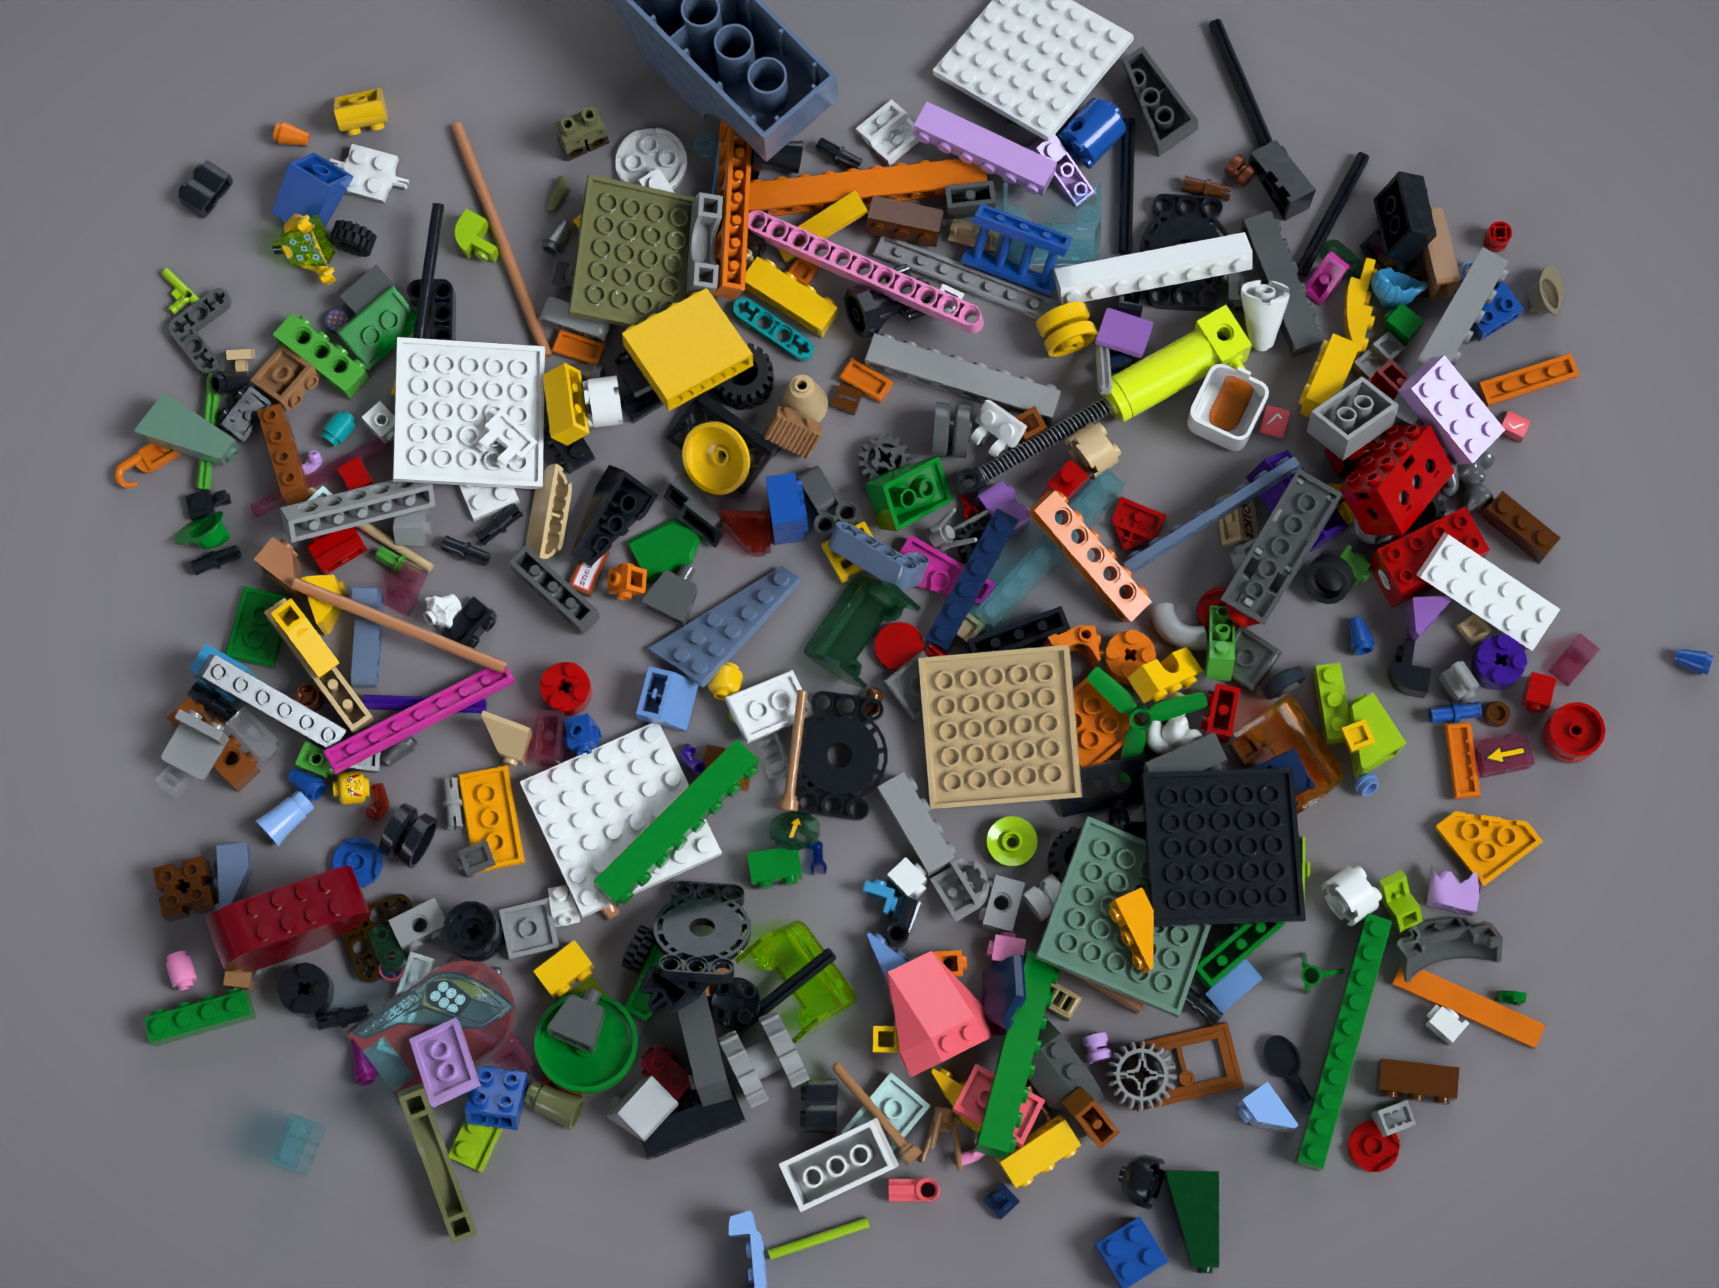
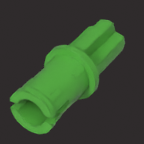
M381 546L376 552L375 558L392 568L394 573L399 572L415 583L421 577L419 574H423L424 569L406 560L404 555L399 556L384 546Z

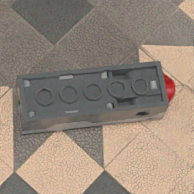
M1298 468L1221 598L1225 602L1230 620L1244 628L1261 623L1267 624L1343 496L1341 492Z

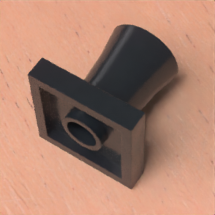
M790 141L767 162L752 148L750 181L758 179L763 165L798 174L802 158L803 141Z

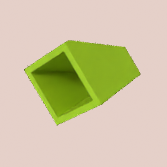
M1363 693L1351 701L1352 704L1348 706L1351 724L1366 719L1375 740L1373 745L1350 753L1353 774L1356 779L1398 755L1407 744L1374 693L1368 696Z

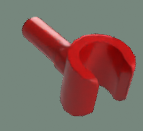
M958 494L965 509L963 514L966 520L979 514L975 506H971L966 498Z

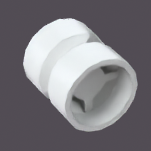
M1053 874L1040 881L1039 888L1033 886L1022 894L1026 904L1040 921L1050 916L1061 883Z

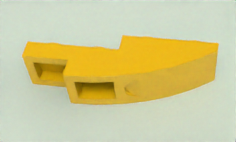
M1366 258L1360 278H1350L1344 300L1343 321L1345 337L1348 340L1361 344L1355 359H1358L1360 352L1365 353L1369 338H1365L1367 330L1372 329L1375 316L1371 315L1373 307L1368 306L1372 292L1367 290L1372 277L1378 270L1374 269L1376 260Z

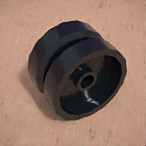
M407 803L402 804L387 824L381 837L378 851L389 858L398 855L399 863L410 869L414 868L430 846L437 829L438 820L426 813L418 817V810Z

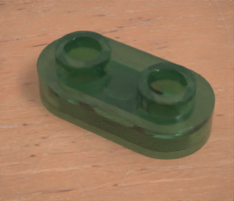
M1335 239L1326 241L1320 250L1321 260L1323 261L1327 254L1330 253V248H1335L1337 250V253H1334L1347 264L1355 266V269H1348L1342 279L1349 281L1351 277L1358 279L1363 271L1361 259L1340 241Z
M386 924L375 926L371 930L369 938L381 967L388 973L399 972L406 964V957L392 927ZM381 933L387 934L383 939L378 938ZM392 954L396 955V958L393 960L387 959Z

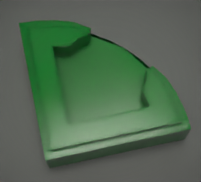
M1500 990L1496 991L1495 1000L1520 1006L1526 1002L1527 993Z

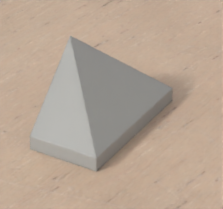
M1408 1100L1369 1113L1383 1137L1417 1125Z

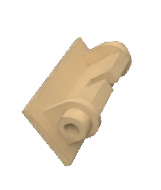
M954 218L951 223L948 241L974 247L980 226ZM989 230L984 250L995 252L1000 233Z

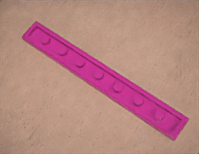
M507 666L503 674L485 668L324 750L323 754L336 775L515 683L514 677Z

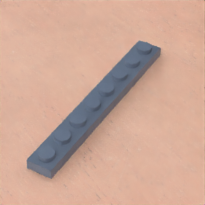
M1295 456L1291 459L1289 457L1281 459L1276 463L1275 469L1270 472L1265 470L1254 477L1255 481L1249 485L1242 484L1233 490V495L1227 499L1225 497L1219 498L1212 503V508L1206 512L1201 510L1190 517L1191 521L1187 524L1182 525L1181 523L1169 530V535L1163 539L1161 537L1155 538L1148 543L1149 547L1142 552L1137 550L1127 556L1128 560L1124 562L1126 568L1132 574L1136 573L1296 473L1298 468L1301 469L1299 462Z

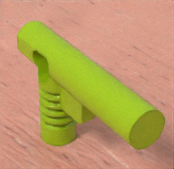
M165 268L162 271L161 275L175 288L171 294L177 301L168 307L174 315L189 302L193 304L200 299L171 270ZM187 294L192 295L191 297L186 298Z

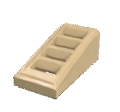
M1052 983L1051 988L1054 989L1052 1003L1058 993L1063 994L1057 1006L1051 1003L1050 1008H1046L1069 1022L1082 997L1058 983ZM1069 998L1072 1001L1065 1011L1061 1008L1066 999Z

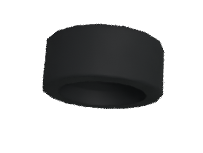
M1325 554L1315 558L1304 573L1303 583L1305 590L1316 601L1324 604H1335L1343 600L1350 591L1354 582V574L1346 560L1337 555ZM1325 567L1335 571L1341 578V588L1331 591L1322 587L1315 576L1317 569Z

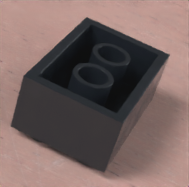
M1398 171L1373 201L1385 258L1411 263L1437 234L1424 176Z

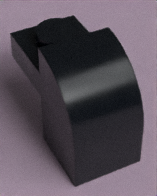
M1405 639L1403 644L1398 646L1396 650L1395 661H1399V663L1392 661L1388 666V678L1392 686L1400 693L1424 699L1428 693L1431 669L1412 665L1415 641Z

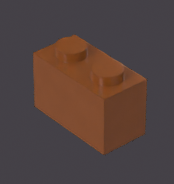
M1081 1086L1061 1102L1084 1133L1100 1149L1120 1133L1095 1099Z

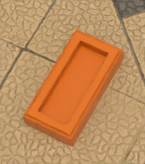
M560 329L551 351L553 354L583 364H600L606 344Z
M854 358L850 359L839 376L840 381L850 387L863 391L864 395L879 404L882 403L893 386V381Z

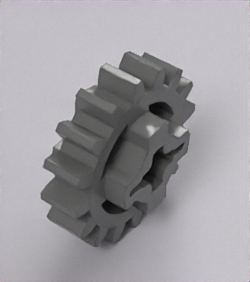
M879 434L877 441L872 437L869 438L870 446L863 444L862 449L865 453H859V459L863 460L859 462V469H864L862 472L863 478L870 476L869 482L881 476L879 473L885 474L896 470L895 463L899 461V458L902 460L899 468L911 465L908 462L911 460V453H905L908 450V445L900 446L901 438L893 441L892 434H889L887 439H883L882 434ZM873 452L875 459L869 464L868 460ZM881 457L885 460H889V465L886 464V462L884 461L881 462Z

